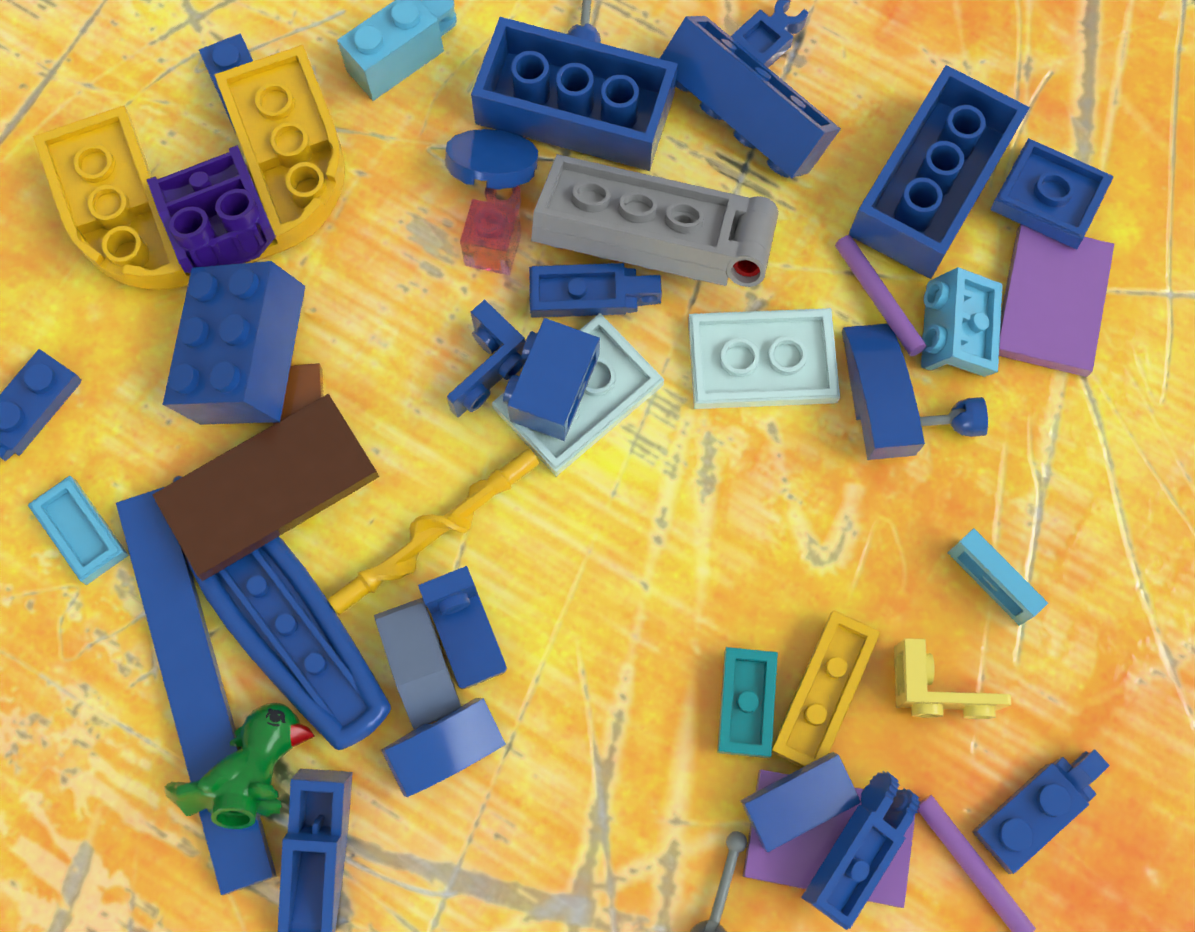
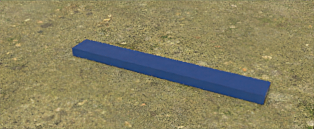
M162 487L117 502L116 506L190 782L200 780L219 761L240 750L241 747L230 746V741L236 738L234 734L236 728L192 571L186 555L152 494L164 488ZM207 809L199 812L221 895H227L277 877L260 814H256V821L250 827L228 829L214 824L211 820V813Z

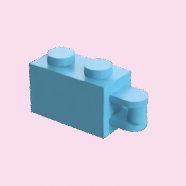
M394 0L337 40L346 71L372 101L444 52L441 36L453 29L457 22L454 0Z

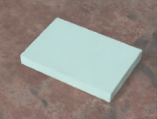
M831 308L689 314L688 329L694 409L838 403L840 391Z
M601 313L580 329V331L600 337V355L565 441L511 422L507 403L503 402L504 393L492 402L493 409L556 477L664 385L663 377Z

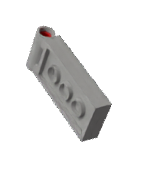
M557 154L534 209L531 241L554 248L597 256L602 259L641 266L650 270L680 275L693 280L726 286L729 277L737 285L752 287L760 284L765 278L778 219V208L772 200L766 197H744Z

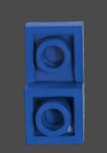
M475 698L435 723L423 724L381 751L403 796L409 797L478 762L506 745L484 698Z

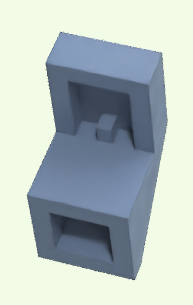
M423 597L375 614V622L393 678L413 729L423 724L437 721L460 708L461 703L446 666L440 642Z

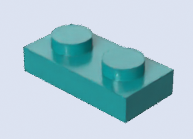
M726 647L724 651L717 753L759 758L771 757L778 652Z

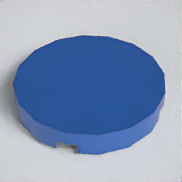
M492 129L470 130L455 135L447 142L445 166L453 177L468 185H474V179L487 181L486 188H515L529 182L534 177L535 169L537 170L538 149L531 141L518 134Z

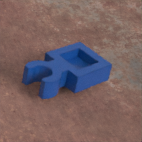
M778 0L771 17L760 9L730 36L768 68L791 47L794 37L791 34L800 32L806 24L808 16L806 9L794 17L785 14L789 9L791 0Z

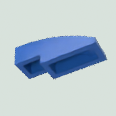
M888 323L843 327L842 335L856 420H861L867 460L916 456L925 442L913 386L895 333Z
M300 768L291 778L288 833L282 841L277 932H335L347 846L353 772Z

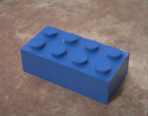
M499 17L471 93L475 124L495 130L507 131L528 139L650 171L675 95L678 63Z
M945 65L858 209L848 235L931 279L1030 107Z

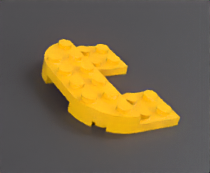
M303 44L214 74L246 158V166L276 236L259 258L246 263L285 251L306 240L330 216L342 191L345 174L343 150ZM124 105L33 136L63 226L71 240L95 267L121 283L143 289H171L188 285L190 273H185L178 262L157 211L147 179L152 178L131 116Z

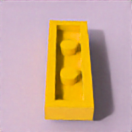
M835 610L830 613L772 745V754L803 768L830 753L881 633L880 631Z

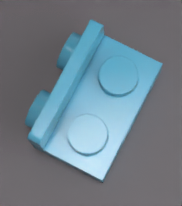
M959 267L927 283L924 294L925 314L922 339L927 346L922 351V368L932 371L948 364L983 377L998 372L1003 284Z

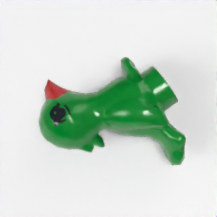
M267 703L253 710L246 717L244 724L234 731L236 738L230 741V746L242 747V749L223 758L198 781L170 782L164 786L166 797L179 807L185 816H191L207 809L211 813V820L214 824L228 829H243L252 826L256 821L257 813L265 817L273 813L280 814L282 802L276 799L278 798V791L271 785L273 768L278 760L293 747L315 737L310 728L302 725L298 717L286 705L282 703Z

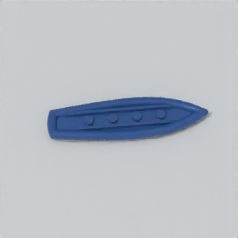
M176 476L173 479V482L177 481L183 476ZM280 537L273 539L204 581L197 577L188 561L189 567L205 598L225 627L272 683L333 748L343 750L362 741L385 720L391 711V705L323 592L304 565Z

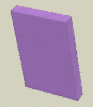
M1020 224L1016 233L1001 310L999 356L1088 377L1093 372L1114 244L1084 237L1076 250Z
M759 770L756 792L784 778L788 774ZM854 787L861 801V793L864 789ZM858 805L770 852H766L763 849L751 824L743 877L807 889ZM915 815L914 820L904 834L906 839L869 897V902L904 908Z

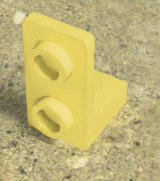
M905 638L894 646L896 708H911L913 717H943V709L963 710V716L966 719L996 718V711L1011 706V694L928 691L927 685H932L934 681L935 664L933 655L926 654V639Z

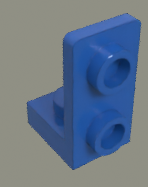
M485 299L470 312L474 327L472 336L487 353H495L448 394L447 401L450 411L457 418L467 410L474 412L480 408L490 396V389L502 378L509 380L513 374L516 375L526 362V360L521 358L525 338Z
M462 567L418 585L425 605L435 623L458 686L461 689H467L504 674L507 671V666L468 567Z

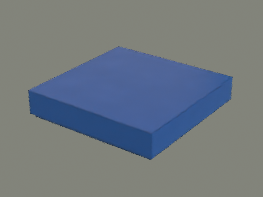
M1028 138L990 210L1077 250L1114 176Z

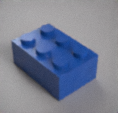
M272 261L192 268L162 405L200 425L280 422L305 285Z

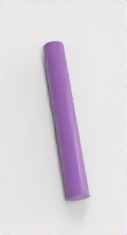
M850 235L842 237L835 244L838 252L911 357L921 353L927 346L853 238Z
M929 795L919 803L920 808L917 811L1011 932H1034L1035 926L935 798Z

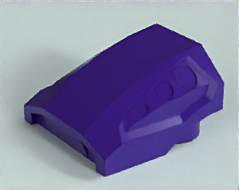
M238 145L229 148L230 152L160 179H157L156 176L147 179L159 216L168 234L177 260L185 273H191V269L196 267L243 264L261 256L276 237Z

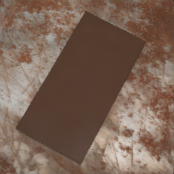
M328 393L157 491L152 496L197 577L204 581L379 478V475Z

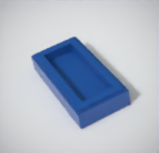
M835 752L825 755L740 800L766 852L774 850L861 803L840 756Z

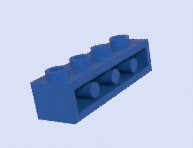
M686 16L659 58L678 63L676 88L684 92L690 91L701 101L700 107L706 114L717 120L723 119L734 129L733 135L739 142L749 148H757L768 158V166L783 177L790 176L795 178L808 174L841 130L840 127L706 16Z

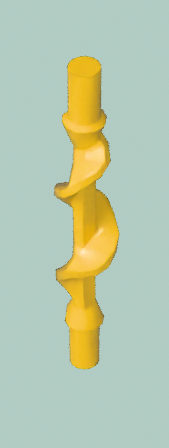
M527 448L504 467L492 472L488 479L479 480L470 485L467 499L444 516L431 514L417 517L409 527L410 542L376 567L358 572V576L327 600L340 615L369 592L375 593L384 580H398L413 573L416 569V561L420 551L449 529L465 534L471 528L474 511L494 495L511 489L512 484L540 464L537 457Z

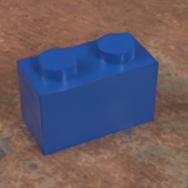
M544 318L538 333L531 331L525 341L521 358L526 360L520 376L513 374L504 392L503 402L507 403L510 421L565 441L599 358L600 337Z

